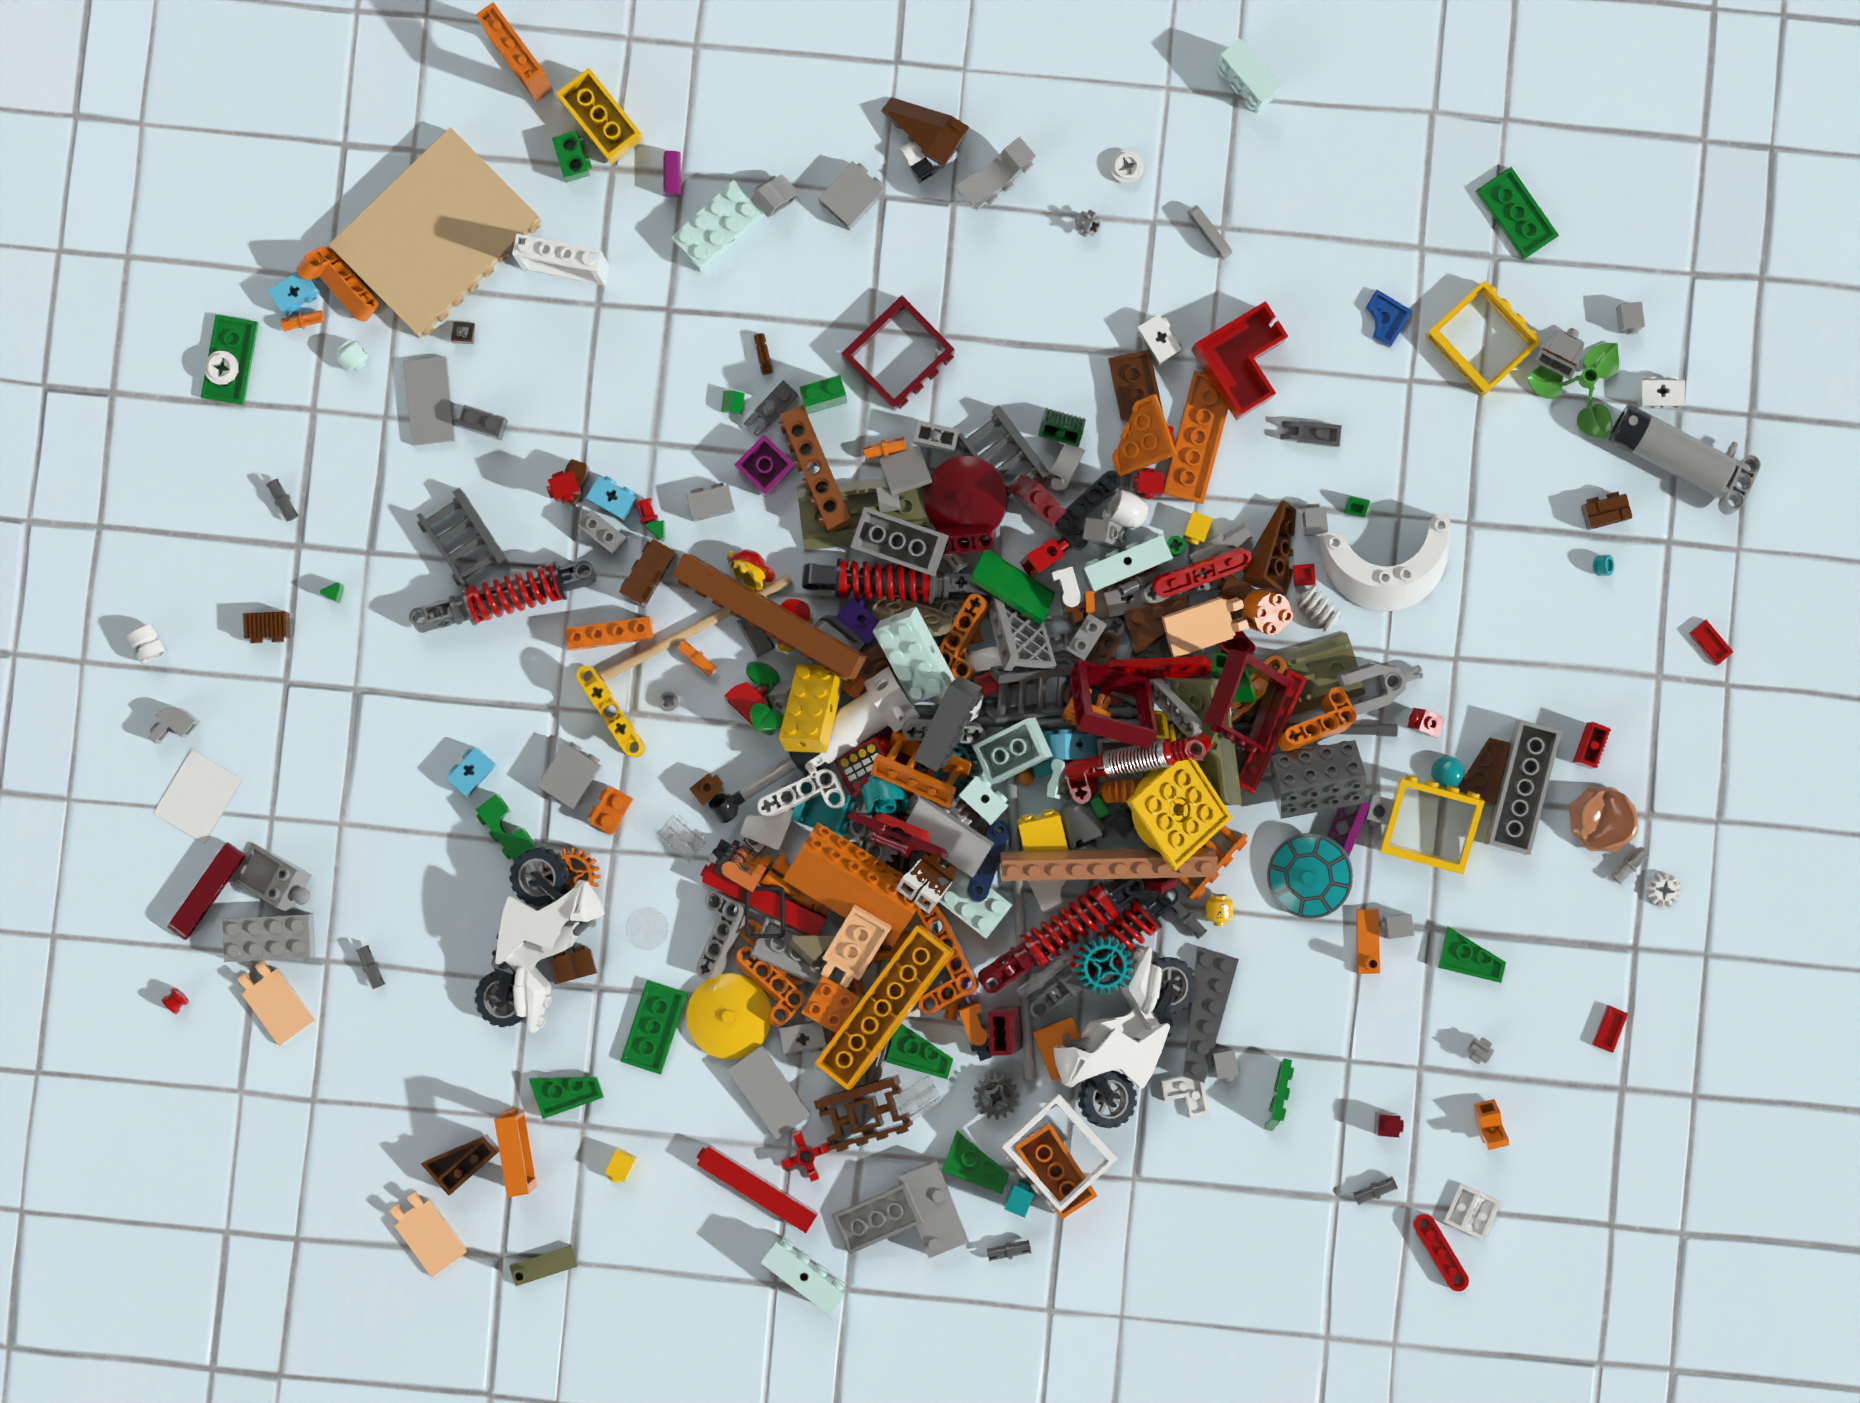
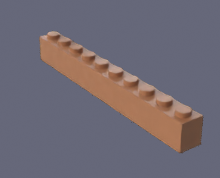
M1199 848L1176 871H1171L1160 852L1154 849L1000 852V875L1002 881L1217 877L1218 856L1214 848Z

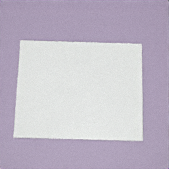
M191 749L153 814L198 841L205 843L243 779Z

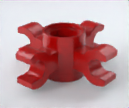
M801 1129L795 1131L792 1135L798 1151L796 1155L781 1160L782 1169L785 1170L799 1164L806 1168L811 1182L818 1180L819 1175L813 1162L815 1157L831 1151L828 1147L830 1144L826 1142L813 1148L806 1145ZM808 1150L812 1154L811 1160L803 1161L800 1158V1153Z

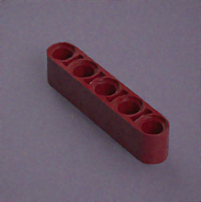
M990 525L934 529V531L949 536L943 555L987 551L992 548L996 536L995 529ZM985 535L988 536L990 539L984 540L980 536ZM964 537L967 538L969 541L963 542L960 540V538Z
M227 842L174 915L167 928L183 940H187L241 865L246 854Z

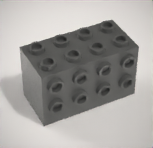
M1356 740L1341 741L1336 744L1320 745L1315 748L1299 749L1294 752L1278 753L1271 756V786L1281 819L1365 803L1366 773Z

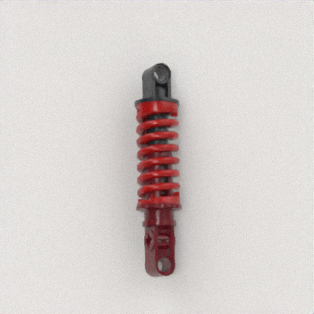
M1140 878L1114 879L1104 885L1099 880L1094 887L1087 890L1090 900L1084 895L1078 896L1080 907L1073 901L1069 902V911L1061 908L1059 909V918L1052 914L1049 916L1050 924L1046 921L1040 922V931L1033 927L1030 930L1031 934L1028 931L1019 935L1021 940L1019 945L1016 947L1012 946L1010 951L999 956L994 962L981 969L978 973V981L987 993L993 994L1008 983L1016 980L1024 972L1028 973L1029 969L1037 965L1041 969L1045 968L1044 966L1053 960L1050 954L1054 957H1059V948H1062L1064 951L1069 950V941L1073 944H1078V935H1081L1083 938L1088 937L1089 933L1086 926L1092 931H1097L1096 919L1102 925L1107 924L1106 912L1108 913L1107 917L1109 920L1119 915L1121 916L1123 913L1120 907L1142 893L1144 889L1143 881ZM1135 880L1134 884L1128 886L1131 881ZM993 978L991 982L986 983L988 979Z

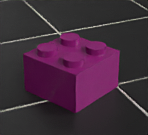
M765 434L734 464L736 469L765 497L796 468L795 464Z

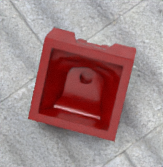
M744 682L734 686L724 695L725 700L751 725V707L756 703L768 705V702L763 698L768 691L762 685H757L753 688L749 683Z

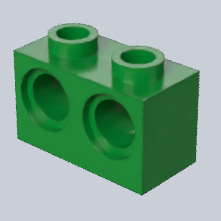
M577 131L552 137L565 182L590 176L589 169L592 168L589 156L585 157L583 149L586 148L583 136L579 137ZM568 142L575 143V147L572 150H566L565 145ZM574 162L581 163V167L578 170H572L571 165Z

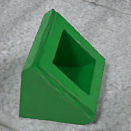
M734 390L723 391L721 412L742 415L745 393Z
M1347 495L1344 513L1365 518L1370 500Z
M664 520L645 525V528L659 540H665Z
M339 582L321 589L320 594L340 603L344 585Z

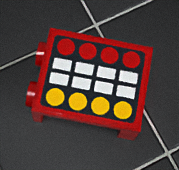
M883 734L849 750L834 760L853 797L861 794L863 786L869 782L868 778L872 776L871 771L877 754L886 757L890 752V742Z

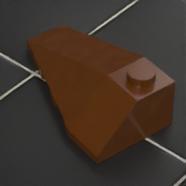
M893 97L889 99L881 110L898 129H903L909 135L908 139L912 143L916 142L922 148L921 152L927 158L942 167L947 164L960 147L969 129L968 125L951 115Z
M1281 500L1252 550V562L1248 568L1244 569L1243 578L1254 587L1281 595L1287 594L1292 576V569L1289 568V557L1293 556V549H1291L1290 543L1291 537L1295 535L1296 509L1285 500Z

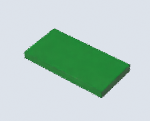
M1512 167L1475 191L1523 260L1559 236Z
M215 315L208 356L216 351L231 353L239 363V373H237L235 380L227 385L215 384L205 374L201 392L202 399L244 405L259 325L257 321ZM223 362L221 366H214L220 371L219 374H222L223 371L230 370L226 366H224L225 362Z
M989 550L981 551L970 577V581L1041 625L1045 621L1055 592Z
M651 980L646 981L620 1062L660 1075L662 1074L688 995L687 992Z

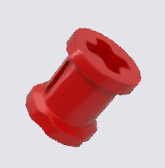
M652 498L634 503V507L637 508L641 518L640 524H646L658 519V515H655L651 505Z

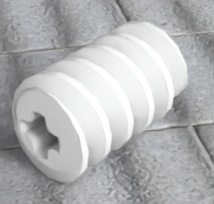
M1313 585L1296 601L1302 600L1299 605L1300 608L1307 605L1305 613L1313 612L1311 619L1319 618L1317 626L1325 624L1323 632H1326L1341 618L1338 617L1341 610L1332 611L1335 604L1326 605L1329 598L1321 599L1323 592L1315 593L1317 586Z

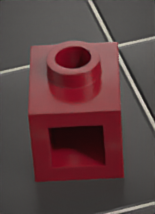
M1375 1112L1374 1134L1377 1136L1399 1138V1134L1403 1132L1404 1121L1400 1120L1401 1116L1398 1114Z

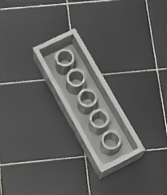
M1524 720L1515 721L1484 844L1524 855H1531L1562 730Z

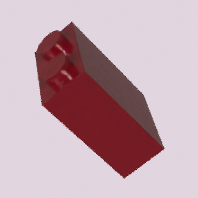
M1023 474L1007 488L1033 517L1051 527L1066 513V510L1039 482Z
M999 1006L989 1011L990 1056L1012 1055L1022 1049L1021 1006Z

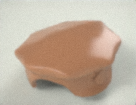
M1589 787L1569 805L1571 834L1589 851L1615 853L1637 835L1638 817L1635 805L1625 794L1619 792L1616 788Z

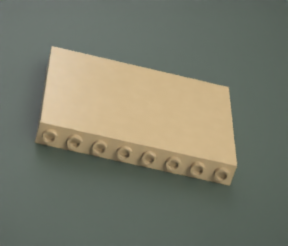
M450 127L349 224L329 246L422 338L431 334L434 330L433 326L438 321H444L449 316V311L454 306L458 307L464 301V296L468 292L472 293L480 285L478 282L484 277H489L499 262L503 263L510 256L509 252L514 248L516 234H533L540 227L541 219Z

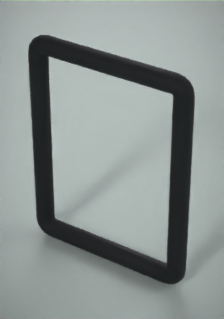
M781 886L756 887L754 890L780 891L781 934H749V890L745 889V936L747 938L784 937V888Z

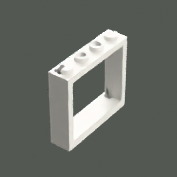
M516 234L512 255L522 270L605 286L609 264L601 250ZM590 252L597 254L596 260L589 258Z
M1057 1094L1001 1146L1004 1149L1001 1154L1009 1162L1014 1160L1019 1166L1016 1168L1019 1174L1024 1179L1028 1176L1033 1182L1030 1186L1037 1194L1043 1193L1048 1198L1045 1201L1046 1204L1053 1211L1058 1209L1060 1212L1118 1160L1060 1094ZM1056 1105L1105 1158L1094 1171L1060 1202L1011 1148L1013 1144Z

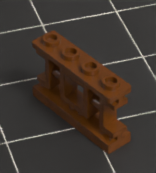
M898 1074L857 1086L850 1090L827 1095L814 1101L816 1110L819 1109L820 1117L830 1114L836 1134L827 1137V1141L830 1143V1146H828L829 1150L836 1149L837 1152L849 1149L848 1145L854 1143L857 1146L869 1143L868 1139L876 1137L878 1141L889 1137L888 1133L896 1131L898 1135L909 1131L908 1127L913 1125V1121L909 1118L910 1114L907 1112L899 1115L893 1095L902 1092L899 1086L901 1082ZM892 1088V1090L884 1093L887 1104L879 1106L875 1095L866 1096L867 1094ZM852 1099V1102L844 1105L847 1112L846 1116L839 1117L836 1107L827 1109V1106ZM870 1102L876 1122L859 1127L853 1107ZM890 1112L893 1122L900 1120L903 1122L879 1130L876 1128L884 1124L881 1114ZM850 1124L853 1134L862 1132V1135L837 1141V1139L845 1136L842 1128L843 1125Z

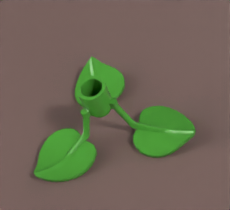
M1605 343L1591 348L1583 359L1586 369H1584L1580 376L1577 375L1571 380L1562 382L1563 376L1544 366H1539L1527 375V380L1532 390L1546 399L1559 397L1562 394V386L1575 381H1579L1583 388H1589L1588 409H1582L1579 412L1577 425L1588 436L1601 440L1607 438L1611 430V414L1603 404H1596L1592 407L1591 402L1593 390L1595 389L1594 384L1598 379L1610 378L1618 371L1619 356L1617 343Z

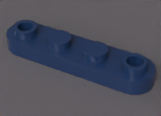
M994 821L987 829L985 837L994 844L976 875L970 878L966 894L972 902L980 903L989 894L1000 862V852H1003L1009 836V827L1003 821ZM1001 828L1002 834H997L995 829ZM976 887H979L982 890V893L980 895L975 893L974 890Z

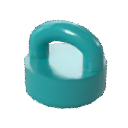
M1599 555L1594 558L1592 567L1597 576H1610L1614 572L1615 564L1611 555Z

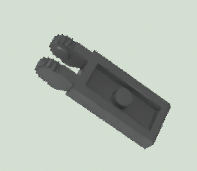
M783 380L754 410V413L745 421L744 425L746 427L751 426L760 416L764 422L754 431V434L758 436L788 408L799 394Z
M1282 421V427L1298 428L1297 435L1281 434V440L1321 446H1340L1342 425L1307 421Z

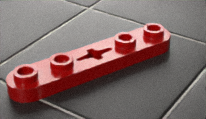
M1241 547L1159 575L1154 579L1152 589L1154 593L1163 598L1175 595L1248 568L1252 562V555L1248 550ZM1201 568L1208 570L1204 572L1203 577L1196 575L1201 572Z
M1204 656L1113 659L1104 665L1105 667L1148 679L1202 677L1211 672V661Z

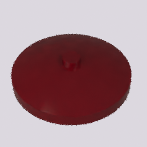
M958 456L944 461L931 473L932 483L926 484L924 490V506L929 520L936 529L990 525L996 529L1000 525L1008 508V489L1001 473L991 463L975 456ZM960 538L961 541H969L967 538Z

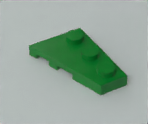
M1447 926L1437 968L1501 983L1506 962Z
M901 1024L893 1034L886 1062L948 1079L953 1058L904 1024Z
M1284 1058L1279 1064L1274 1085L1276 1096H1273L1269 1106L1272 1116L1268 1122H1265V1130L1273 1131L1280 1121H1284L1286 1109L1283 1108L1284 1100H1288L1290 1088H1287L1288 1080L1292 1079L1294 1068L1291 1067L1292 1060Z
M598 1077L529 1078L542 1119L604 1098Z
M956 1131L942 1172L1003 1194L1009 1173L967 1140L960 1132Z

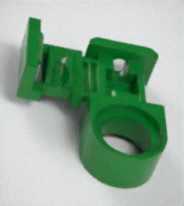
M1097 790V793L1090 799V804L1098 818L1102 817V819H1105L1112 814L1107 805L1102 801L1100 792Z

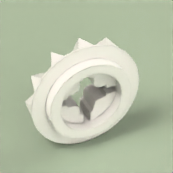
M1122 150L1116 153L1111 160V174L1115 177L1116 181L1124 184L1134 183L1141 177L1144 171V162L1135 151ZM1124 160L1128 165H1133L1130 168V175L1126 170H1120L1124 166Z
M216 351L206 359L204 371L211 382L218 385H227L235 380L237 373H239V363L231 353ZM225 362L224 366H226L230 370L223 371L222 374H219L220 371L214 366H221L222 363Z
M1668 873L1657 874L1648 882V898L1656 906H1672L1681 895V884L1676 877ZM1666 883V887L1672 890V892L1666 893L1663 897V893L1656 890V888L1664 887Z

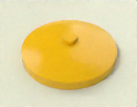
M724 973L717 978L707 979L699 985L689 1000L686 1014L689 1033L694 1042L703 1051L721 1059L744 1057L758 1048L766 1039L771 1028V1024L768 1021V1014L772 1010L771 1003L765 991L747 976L736 973Z

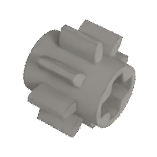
M1089 209L1087 213L1082 211L1076 216L1075 229L1079 231L1080 235L1087 237L1088 234L1094 236L1099 231L1101 218L1096 216V212Z
M1481 1037L1480 1041L1476 1038L1473 1039L1467 1049V1052L1471 1054L1469 1059L1477 1064H1480L1481 1061L1487 1063L1494 1052L1490 1048L1492 1043Z

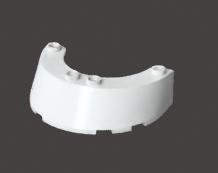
M1449 513L1434 516L1428 523L1427 536L1421 549L1408 561L1395 566H1378L1361 559L1351 549L1345 536L1341 533L1323 534L1318 540L1326 574L1341 595L1352 603L1369 610L1387 612L1412 606L1425 598L1435 588L1443 575L1448 558L1450 517Z

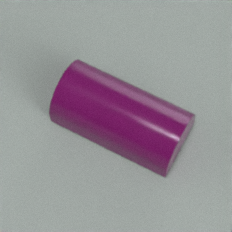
M665 150L663 155L665 197L681 196V153L678 151Z

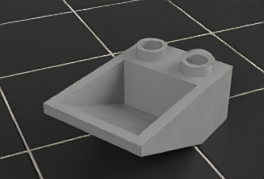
M252 843L232 880L274 907L292 913L296 904H306L311 897L309 890L305 888L312 876L311 874Z

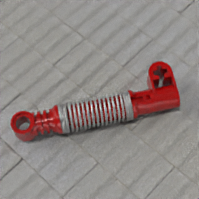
M1198 733L1193 737L1175 741L1169 739L1153 741L1149 749L1132 745L1130 747L1108 750L1098 756L1065 762L1064 772L1073 800L1077 803L1085 804L1097 793L1098 786L1095 779L1097 777L1105 776L1106 778H1112L1119 775L1139 773L1140 771L1170 767L1178 761L1200 760L1209 752L1212 743L1207 735ZM1194 743L1199 744L1202 747V750H1198L1195 747Z

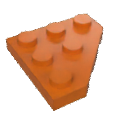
M1156 394L1134 403L1131 417L1126 422L1120 436V443L1112 455L1116 472L1120 477L1177 455Z

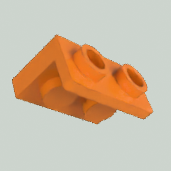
M609 786L608 789L604 788L600 793L598 799L601 801L597 808L593 806L588 814V818H590L588 823L613 836L633 798Z

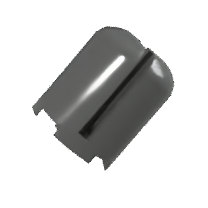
M833 615L822 616L814 624V626L857 651H862L866 645L859 635Z

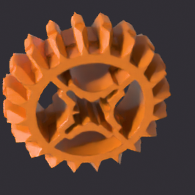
M1142 779L1105 781L1101 783L1100 796L1104 803L1126 802L1134 795Z
M571 847L570 854H568L566 848H562L563 855L561 859L566 862L567 871L573 870L572 873L582 872V874L574 877L573 882H570L571 879H567L570 888L573 889L579 879L588 874V882L591 887H599V884L594 882V879H600L601 875H594V871L600 870V867H592L597 860L592 859L588 861L591 854L588 852L583 857L584 850L582 848L578 850L577 854H575V847ZM570 858L582 861L587 868L577 870L574 868L573 863H571Z

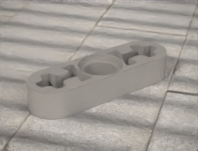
M1197 205L1187 211L1189 218L1222 260L1232 254L1231 248Z

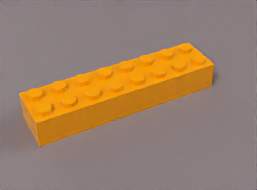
M916 925L814 1064L845 1089H853L955 951L925 927Z

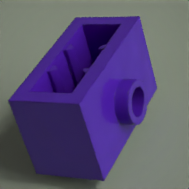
M851 598L836 615V618L869 645L876 637L873 630L880 620L876 619L873 614L866 610L867 605L862 600L857 599L855 601Z

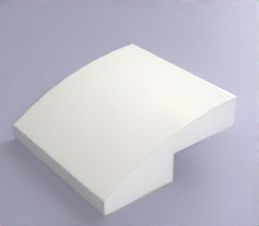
M1461 1183L1444 1219V1223L1485 1241L1502 1202Z

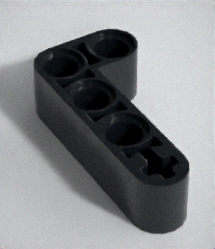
M1111 470L1104 473L1065 509L1066 513L1059 520H1068L1070 523L1068 529H1061L1058 526L1059 520L1054 524L1056 532L1062 538L1064 537L1074 550H1082L1088 543L1085 539L1082 545H1076L1073 542L1074 535L1079 534L1083 536L1084 529L1079 524L1119 487L1121 478L1116 471ZM1106 477H1108L1109 479H1111L1112 477L1115 478V485H1108L1104 491L1102 487L1107 482ZM1091 491H1098L1101 494L1100 500H1092L1089 496ZM1076 505L1084 506L1085 513L1083 515H1077L1074 512Z

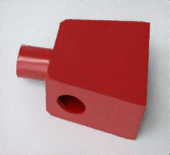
M1064 537L1057 542L1052 538L1028 553L1019 563L1027 575L1035 578L1058 563L1065 556L1064 552L1071 548L1070 544Z

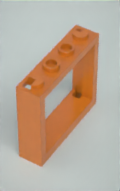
M492 2L478 12L476 16L486 35L537 103L551 93L553 89L544 70L495 3Z

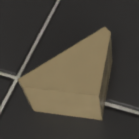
M791 936L788 940V945L811 965L830 946L834 936Z

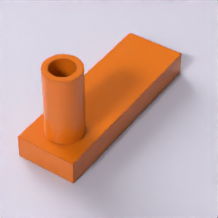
M1356 909L1357 974H1379L1378 909Z

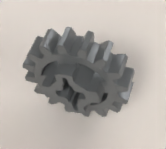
M993 1073V1078L985 1075V1082L980 1079L978 1080L981 1085L980 1088L974 1087V1090L978 1092V1095L973 1096V1099L978 1100L975 1108L981 1106L982 1109L979 1113L982 1115L987 1112L988 1119L995 1115L996 1120H998L1001 1114L1004 1118H1007V1111L1014 1112L1012 1105L1018 1106V1102L1014 1100V1098L1019 1097L1018 1093H1014L1017 1085H1010L1012 1082L1011 1078L1007 1081L1004 1080L1005 1074H1002L1000 1078H997L996 1073ZM997 1082L994 1087L990 1089L985 1088L988 1084ZM1004 1085L1009 1089L1010 1097L1004 1094ZM999 1088V1095L1002 1098L997 1099L992 1106L993 1098L990 1094H995ZM981 1095L988 1099V1108L983 1104ZM1001 1104L1007 1105L1001 1110H996L997 1106Z

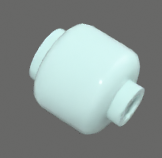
M349 339L336 349L338 352L336 359L346 371L354 369L358 372L367 365L364 361L367 359L368 354L358 341L351 342Z

